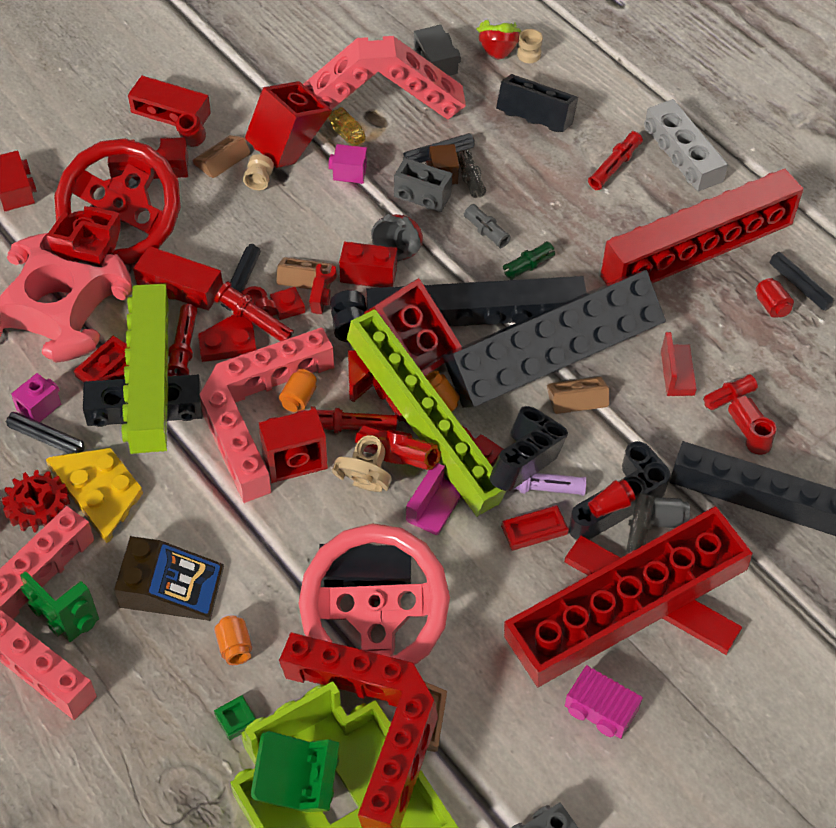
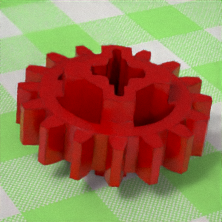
M35 470L33 476L30 477L24 472L23 480L12 479L14 487H6L4 490L7 496L2 498L3 510L6 518L10 519L11 525L16 526L19 524L21 531H25L29 526H32L34 533L38 531L39 526L43 525L45 527L66 507L65 505L70 504L66 484H62L59 476L52 478L50 471L40 476L39 471ZM34 497L36 498L37 502H39L38 505L36 504L35 500H33Z

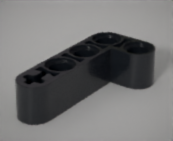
M521 407L510 431L511 437L516 442L500 452L489 477L490 482L495 487L505 491L513 490L557 459L568 436L567 429L534 407Z
M640 441L632 442L626 447L622 471L626 477L623 479L628 482L636 498L631 502V506L596 518L592 514L588 502L593 500L600 492L582 501L573 508L571 513L569 533L574 539L577 540L582 535L590 540L644 509L645 503H649L651 497L662 498L665 495L670 471L646 443Z

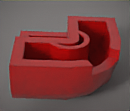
M84 206L83 211H76L69 215L64 212L47 234L50 248L58 257L67 261L78 263L79 260L101 264L107 253L113 254L120 233V213Z

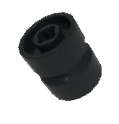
M345 290L336 293L330 301L334 335L343 342H348L347 336L351 320L364 315V312L367 311L364 295L355 290Z

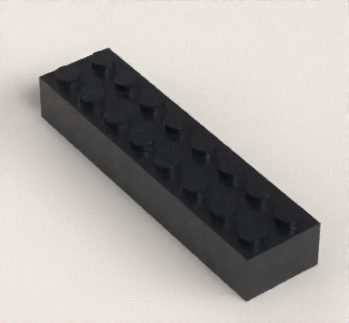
M644 270L631 273L443 354L442 357L455 390L460 396L459 400L462 408L476 407L666 322L648 272Z

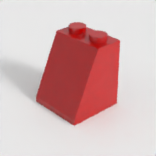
M299 81L263 87L245 139L253 145L255 150L269 157L277 168L292 165L297 162L330 116L332 110Z

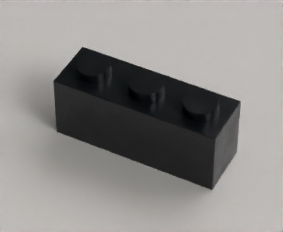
M510 74L501 81L496 109L504 111L508 116L524 118L528 123L547 126L553 132H564L573 124L579 97Z
M369 543L353 547L332 563L322 579L321 587L411 584L412 557L392 545H373Z

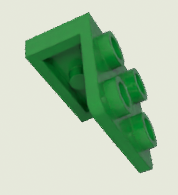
M26 571L20 575L24 584L20 588L30 600L27 602V605L37 617L43 615L48 620L46 622L47 626L57 637L62 634L69 642H72L80 634L91 630L100 619L90 590L82 581L55 601Z
M271 731L263 732L260 736L251 797L256 801L303 812L329 811L334 797L333 784L335 770L339 763L338 750L340 742L329 739L309 742Z

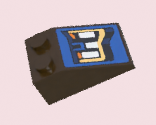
M130 536L114 588L119 608L210 621L224 564L161 540Z

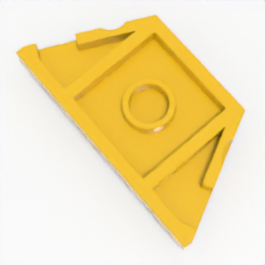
M111 448L53 456L46 459L48 467L55 476L61 478L62 484H66L69 495L106 543L110 542L113 538L112 533L119 522L125 521L129 515L130 508L136 505L143 495L142 487Z

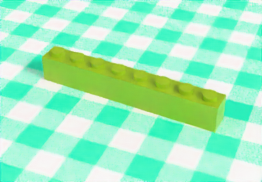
M166 284L134 285L132 297L127 298L129 312L127 314V327L130 331H126L127 348H125L126 365L129 366L124 367L125 383L129 385L123 386L125 403L128 402V404H123V420L127 424H122L123 442L129 443L130 454L167 451L169 304Z
M374 309L351 320L347 336L348 342L419 439L438 445V450L441 452L439 464L445 466L444 473L475 516L478 517L499 505L506 491L495 487L490 482L489 477L493 467L378 312Z

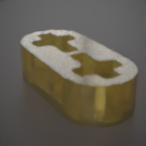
M339 107L331 112L329 116L331 126L350 146H358L366 141L361 125L343 107Z

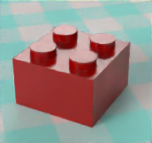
M316 408L300 410L294 414L272 417L266 421L258 422L262 456L271 483L328 469L326 435Z

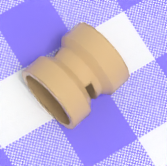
M526 29L520 32L517 51L519 60L524 63H535L541 58V45L543 41L541 32L535 29Z
M255 154L249 159L248 169L245 171L243 182L250 189L260 191L267 188L274 163L265 155Z

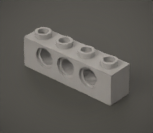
M674 99L647 109L644 122L646 131L654 137L659 147L667 153L674 166L680 169L687 182L691 183L697 192L724 182L728 166L727 162Z

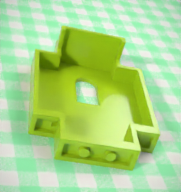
M332 681L325 686L321 684L314 687L296 702L293 700L285 703L267 718L260 717L254 720L245 728V731L241 732L243 746L254 765H256L260 736L263 732L271 731L309 742L327 739L340 742L338 750L339 763L335 771L358 806V809L330 825L323 811L303 812L256 801L251 797L255 768H247L239 772L230 784L233 796L252 828H362L358 812L391 724L376 700L369 704L363 703L356 706L350 712V715L347 716L341 707L340 691ZM420 769L400 828H459Z

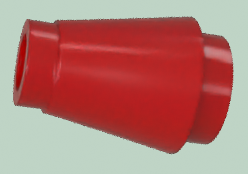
M622 479L619 482L614 480L593 500L588 502V506L592 514L599 518L600 516L630 507L631 502L636 498L626 480Z

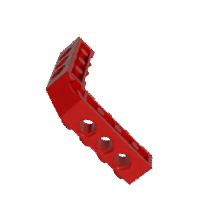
M291 632L279 659L286 679L301 683L309 681L323 685L333 681L338 689L356 693L360 698L368 696L388 701V705L397 707L358 812V818L362 828H400L438 720L433 696L413 662Z

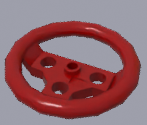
M126 138L100 141L78 153L62 172L54 195L56 221L64 212L68 215L72 213L71 197L74 194L97 208L120 213L121 222L127 223L148 234L146 239L129 248L114 249L112 255L118 254L124 264L138 262L148 246L159 249L173 232L181 209L179 181L168 160L150 145ZM128 155V164L120 176L104 181L86 171L90 165L105 157ZM154 170L163 185L165 204L163 211L151 205L147 191L153 180ZM135 176L140 177L139 186L134 189L129 188L130 179ZM98 188H105L104 197L100 200H95L94 192ZM143 211H149V220L146 223H139V214Z

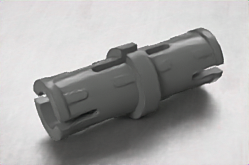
M475 204L467 207L464 217L478 228V232L482 236L486 235L499 248H503L509 243L511 236L496 224L495 218L487 216ZM482 221H484L490 228H492L493 231H490V230L482 223Z

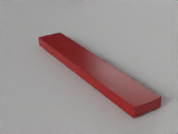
M580 535L566 555L564 562L588 576L618 560L620 557ZM696 600L662 618L727 655L742 630L741 625Z

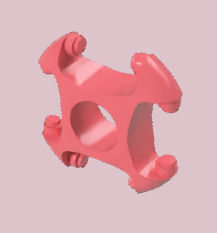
M43 233L13 243L8 252L7 260L14 265L25 263L19 276L0 296V337L4 328H15L50 338L52 340L43 345L42 355L58 363L73 360L95 351L100 341V334L91 328L80 332L85 321L105 298L114 295L117 299L124 300L132 294L133 289L129 271L118 254H106L101 262V268L67 261L54 255L55 253L50 248L47 240L48 233ZM50 293H69L65 298L57 302H37L41 297Z

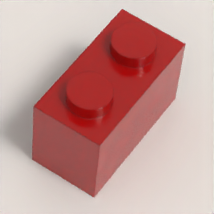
M18 150L0 155V200L4 212L35 204L32 193L37 192L33 177L27 178V175L31 174L27 159L21 160Z
M344 241L339 261L340 283L379 288L394 287L397 272V248Z

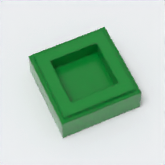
M243 695L213 710L229 741L240 736L241 732L245 731V728L257 719Z

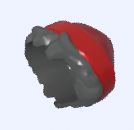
M386 214L373 226L371 239L374 245L397 248L398 262L413 257L420 250L423 234L418 224L411 218L400 214Z

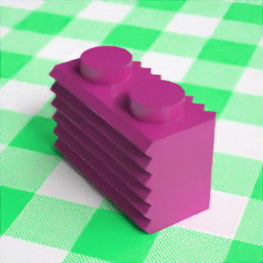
M586 665L567 694L564 706L568 708L569 713L576 719L585 720L586 718L596 724L597 729L602 734L608 737L615 735L622 739L639 711L643 697Z

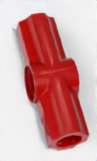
M363 425L356 434L355 443H358L362 437L367 435L377 437L385 448L383 461L389 463L409 464L422 469L433 470L440 460L441 452L438 450V445L415 439L410 433L383 430ZM370 444L365 447L364 452L376 454L378 446Z

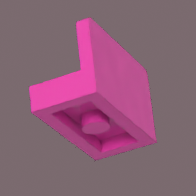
M439 463L435 465L433 470H428L406 505V522L434 535H439L462 497L454 485L444 479L445 466Z

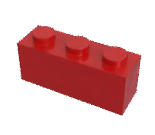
M141 75L128 93L131 113L176 126L178 117L186 112L196 114L203 125L211 114L209 95Z
M151 246L147 247L133 268L136 285L166 284L169 299L192 304L196 308L199 307L207 311L212 307L214 298L223 285L221 270Z

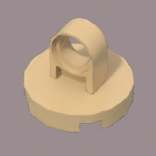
M373 435L362 437L355 447L352 458L338 457L332 468L333 474L342 481L347 476L354 481L353 486L368 491L382 492V489L388 491L392 481L391 475L381 469L385 448L381 441ZM370 444H376L378 446L376 454L371 457L364 456L365 447Z

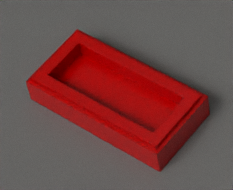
M558 505L502 521L501 524L512 551L568 535L569 530Z

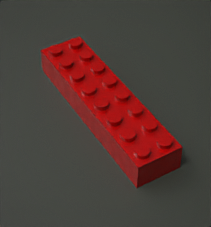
M784 168L777 172H771L755 181H749L733 190H727L711 199H705L689 208H683L667 217L658 218L656 221L645 226H639L630 232L614 236L606 241L600 277L608 284L631 273L647 270L653 284L793 224L804 188Z
M714 506L504 621V638L537 688L747 571L753 553L720 510Z

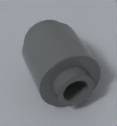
M651 497L650 502L645 503L644 519L649 521L650 527L676 528L689 521L690 506L688 502L682 501L681 498Z

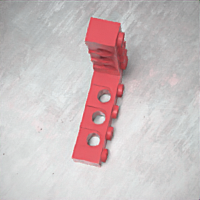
M383 36V40L368 41V37L355 39L303 83L307 89L331 110L377 72L447 120L466 106L463 86L394 36Z
M323 327L217 363L199 394L203 416L243 503L270 494L271 486L267 468L235 403L245 400L246 396L263 390L267 392L272 390V387L286 383L290 376L299 369H305L311 373L317 371L321 373L334 368L333 346Z
M66 506L0 568V662L71 719L75 720L97 697L91 680L13 620L20 613L19 609L29 601L20 588L24 585L20 577L24 571L43 587L57 573H62L64 566L79 551L82 553L94 541L89 522Z

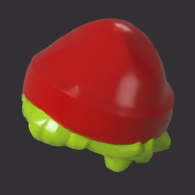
M485 20L476 28L479 32V42L487 54L494 59L499 60L507 57L519 42L521 29L517 27L515 22L514 24L490 25L489 20Z

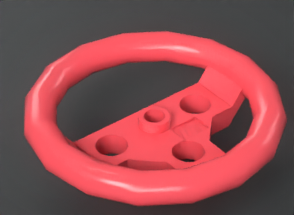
M372 523L344 530L319 548L303 575L298 605L306 636L332 642L322 627L321 619L347 620L361 633V650L413 662L415 665L430 654L444 631L450 595L444 568L427 543L401 527ZM369 543L396 546L415 559L427 578V583L321 587L322 579L337 558L353 547ZM412 592L416 597V603L413 608L405 610L401 606V598L405 593ZM345 595H351L355 602L354 607L349 612H343L340 607V601ZM380 599L379 606L375 607L374 602ZM428 616L427 622L416 640L397 655H393L395 651V633L410 617ZM376 625H382L386 632L385 638L379 643H375L371 638V630Z

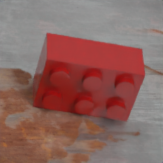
M420 278L402 287L364 312L366 314L374 309L378 312L424 376L445 363L442 357L443 354L462 347Z

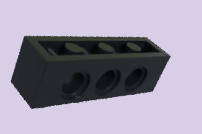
M199 374L168 376L167 421L203 419L199 395L202 391ZM125 379L84 382L83 413L87 426L103 427L113 424H127L123 420V404H128V402L125 403L123 386L129 385L125 383Z

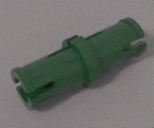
M546 241L531 251L525 250L521 253L520 257L504 264L503 270L509 269L504 272L506 277L513 280L528 270H535L540 263L554 257L555 251L549 252L554 250L552 244Z

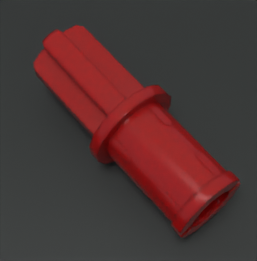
M748 374L732 383L726 382L722 388L704 396V405L710 410H715L729 402L733 403L737 398L758 389L757 381L751 374Z

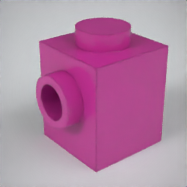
M337 144L335 153L330 154L329 169L333 170V180L363 184L367 169V147Z
M38 373L11 393L16 410L20 414L38 422H41L61 405L58 395L60 390L56 383L49 378L46 380Z

